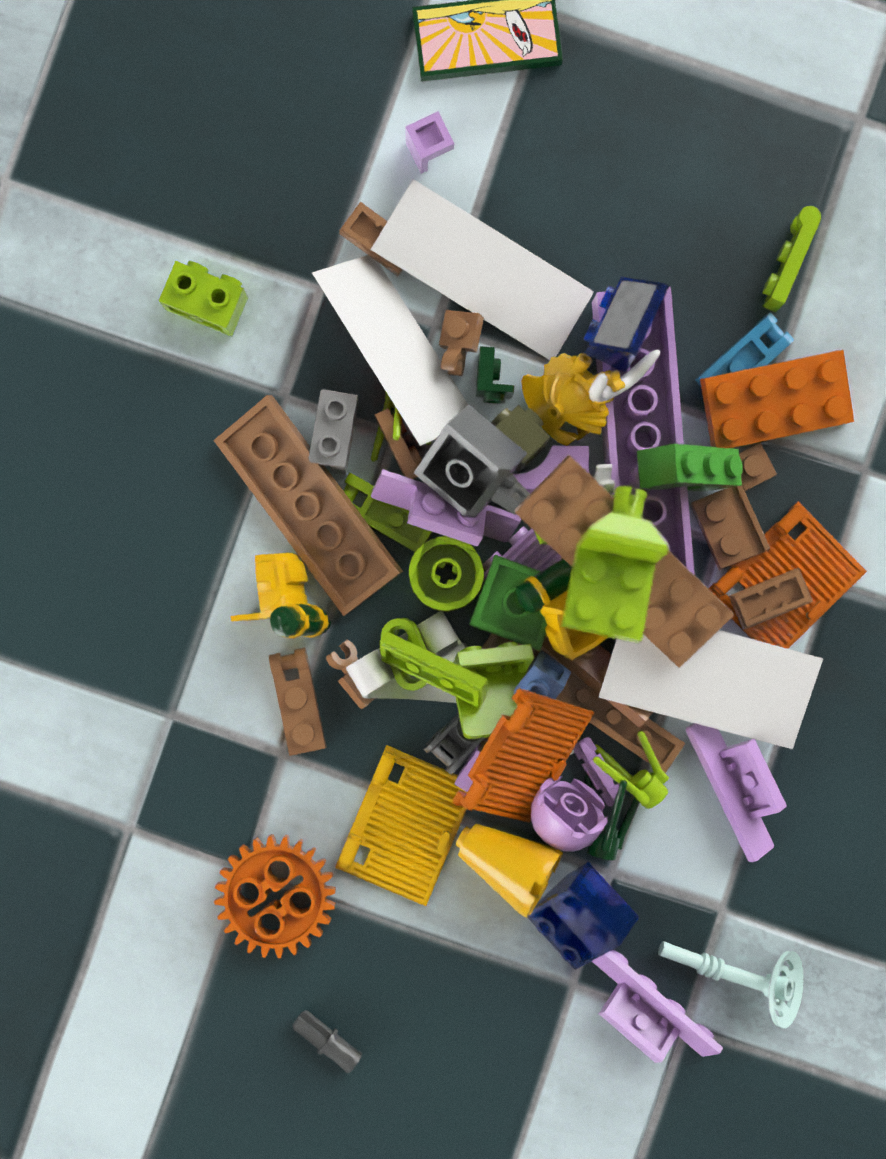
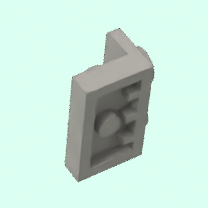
M325 389L321 390L309 453V461L311 463L330 466L332 473L346 475L358 410V395Z

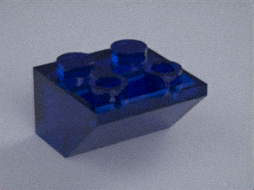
M589 862L566 875L539 900L533 912L528 915V919L534 924L536 929L544 935L561 954L563 959L575 970L619 947L639 918Z

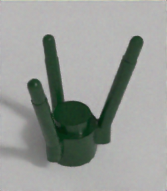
M586 775L584 783L592 788V781ZM622 780L619 784L608 825H605L597 839L588 846L587 853L594 857L615 860L618 849L622 850L625 836L640 804L634 797L620 829H617L616 825L627 787L625 780Z

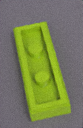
M387 631L381 638L380 653L382 662L476 707L482 706L487 697V678Z

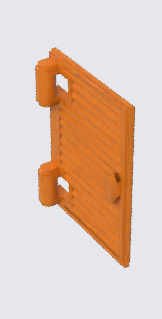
M799 501L788 510L789 512L779 522L775 523L764 533L770 546L768 551L730 566L726 570L727 572L708 588L734 613L731 619L742 629L730 598L726 593L737 582L746 589L795 568H800L813 602L750 628L743 629L751 639L787 649L867 572ZM800 522L805 530L794 540L788 533Z
M519 688L512 697L518 706L511 717L501 716L468 773V777L473 781L467 793L458 791L453 799V804L470 811L478 810L530 822L531 805L535 795L546 779L552 778L554 781L559 779L567 765L566 760L593 717L594 712Z

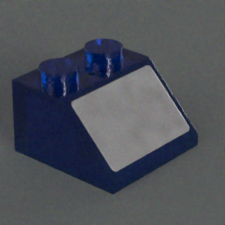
M626 277L620 278L616 288L609 285L599 305L605 309L600 322L592 319L583 340L589 342L585 354L626 372L637 356L669 286L661 282Z

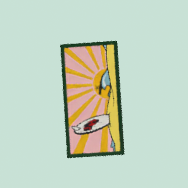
M468 0L412 7L421 82L562 65L563 56L555 0Z

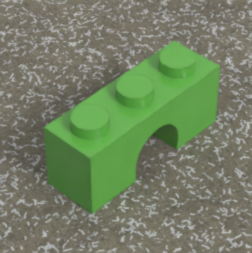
M674 443L637 451L640 489L664 490L687 486L688 491L707 492L742 486L741 474L743 464L739 457V449Z

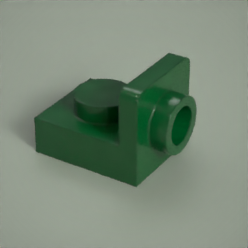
M480 346L477 365L476 397H484L483 402L503 404L505 399H512L514 385L493 384V380L499 381L501 359L494 358L495 347Z

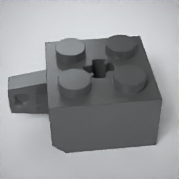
M467 405L446 424L414 471L416 476L462 515L476 517L491 501L515 514V509L530 494L513 475V472L527 453L470 405Z

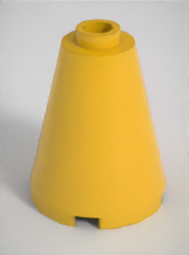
M477 823L472 828L466 826L459 835L455 845L460 848L458 856L525 918H528V915L533 912L549 884L548 881L552 872L555 873L563 856L562 851L549 845Z

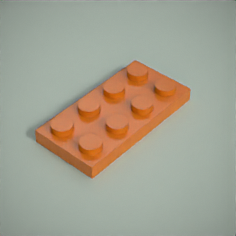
M844 350L821 353L700 379L711 447L734 448L854 422Z

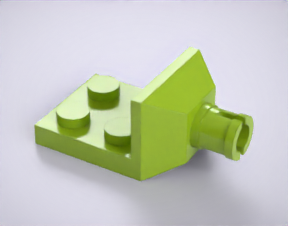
M617 487L614 494L613 512H610L592 525L577 542L561 627L635 643L642 641L655 564L668 552V544L650 521L643 520L642 518L644 502L647 497V493L644 490L637 488L635 495H631L632 487Z

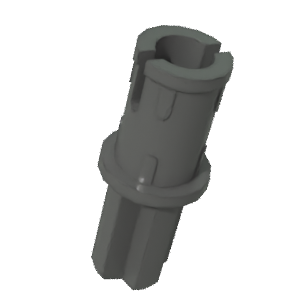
M304 1010L294 1021L293 1029L317 1047L319 1055L324 1053L344 1069L347 1074L354 1069L361 1059L363 1053L337 1034L338 1029L334 1028L331 1030L309 1011Z

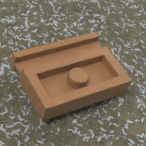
M743 486L725 488L690 504L719 571L770 549Z

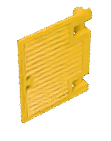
M386 745L335 868L427 906L467 810L464 807L453 804V799L457 792H465L454 784L458 775L454 773L449 774L443 768ZM394 763L405 767L398 783L388 779ZM360 845L370 848L364 865L354 861Z

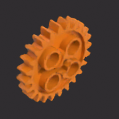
M270 834L266 845H263L262 841L256 837L253 840V850L245 844L239 847L242 859L233 854L228 858L233 869L223 867L219 872L227 881H221L215 885V889L224 892V895L216 898L214 904L225 906V910L217 916V919H229L230 923L224 930L225 934L236 930L239 934L234 944L238 945L246 939L249 941L248 953H251L258 945L261 946L263 958L266 957L270 948L275 949L277 958L282 957L284 947H288L290 952L296 955L299 941L309 948L312 943L310 933L319 938L322 936L323 931L318 923H330L331 917L323 911L335 908L336 903L326 899V897L335 894L336 887L326 886L325 884L333 877V872H321L320 869L326 863V859H320L315 862L312 857L315 854L316 848L313 847L305 853L302 851V839L293 847L290 846L289 835H285L281 843L277 844L274 834ZM272 862H285L290 869L289 876L285 878L276 877L271 871ZM298 875L303 877L302 882L294 885L283 894L280 902L274 899L255 915L250 916L248 914V910L266 900L271 889L277 892ZM246 882L254 884L259 891L258 898H245L241 892V885ZM296 892L306 893L311 899V905L303 909L296 907L292 901V895ZM270 913L276 915L280 921V927L276 930L267 929L262 923L263 915Z

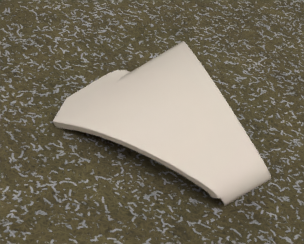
M443 611L436 613L417 625L426 649L444 659L453 662L457 652L468 647L460 641ZM404 633L399 637L407 641L408 635ZM380 648L346 667L347 672L363 698L410 699L456 703L455 696L430 684L414 691L402 688L396 682L390 665L382 662Z

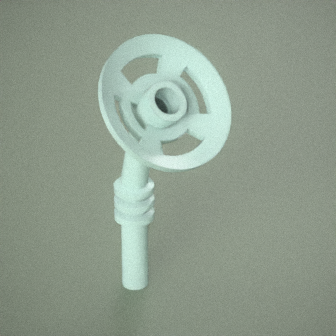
M661 942L658 949L659 956L696 969L697 974H704L705 977H712L713 980L718 981L722 978L762 991L768 997L771 1017L777 1027L787 1028L796 1018L801 1004L804 982L802 962L796 952L785 951L778 959L772 974H767L764 977L727 965L723 959H717L713 955L709 956L705 952L699 955L670 943ZM785 960H786V961L788 962V964H789V967H790L789 969H788V967H787L786 965H783V963H784Z

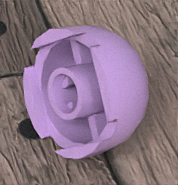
M560 776L557 781H554L552 778L546 779L535 795L531 805V822L535 832L545 843L561 851L574 852L590 846L608 822V816L604 818L602 812L605 808L603 800L592 788L582 781L573 779L571 783L560 781L563 776Z

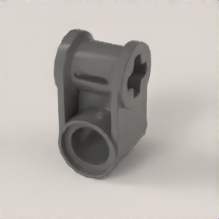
M457 712L446 725L442 726L423 747V750L426 753L432 752L447 766L446 771L452 774L465 762L471 752L485 737L476 739L464 737L459 713Z

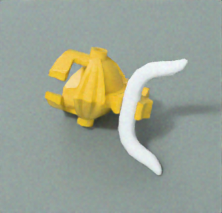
M654 350L644 356L622 377H620L618 370H607L596 375L591 374L587 369L591 365L592 359L585 353H580L578 357L576 355L570 356L566 353L561 354L559 357L553 356L544 365V375L533 376L527 374L522 377L521 383L528 408L533 410L543 421L544 425L541 427L546 433L564 446L570 445L575 440H581L589 433L600 435L602 427L606 426V417L609 414L606 403L613 401L615 396L620 395L637 383L657 360L660 351ZM565 422H568L577 427L578 434L567 432L560 428Z

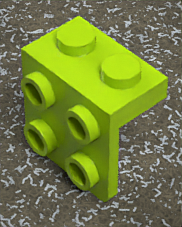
M507 642L497 646V648L482 649L480 646H470L457 652L453 663L488 679L487 697L481 707H476L455 697L464 737L467 739L490 737L502 715L512 716L518 706L512 699L514 689L525 676L534 659L531 644L518 645L517 642Z

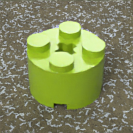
M447 536L433 538L420 546L414 553L409 566V580L416 597L427 607L443 612L459 610L468 605L480 591L484 578L482 561L472 545ZM446 565L452 566V573L457 575L456 580L449 579L447 584L440 583V576L435 573L437 569L443 570Z

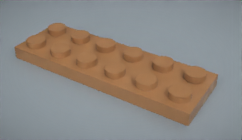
M266 395L213 440L343 616L349 614L403 572L324 465L309 461L310 445L272 395Z
M569 454L515 509V513L567 563L573 566L577 542L592 525L610 512H613L615 498ZM668 550L667 554L655 564L643 634L680 668L734 616V613Z

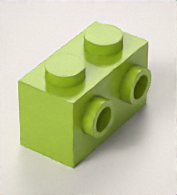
M175 261L159 298L161 305L169 312L232 337L248 300L244 288L241 287L242 283L225 274H222L221 278L210 275L206 267L193 261H188L187 265Z

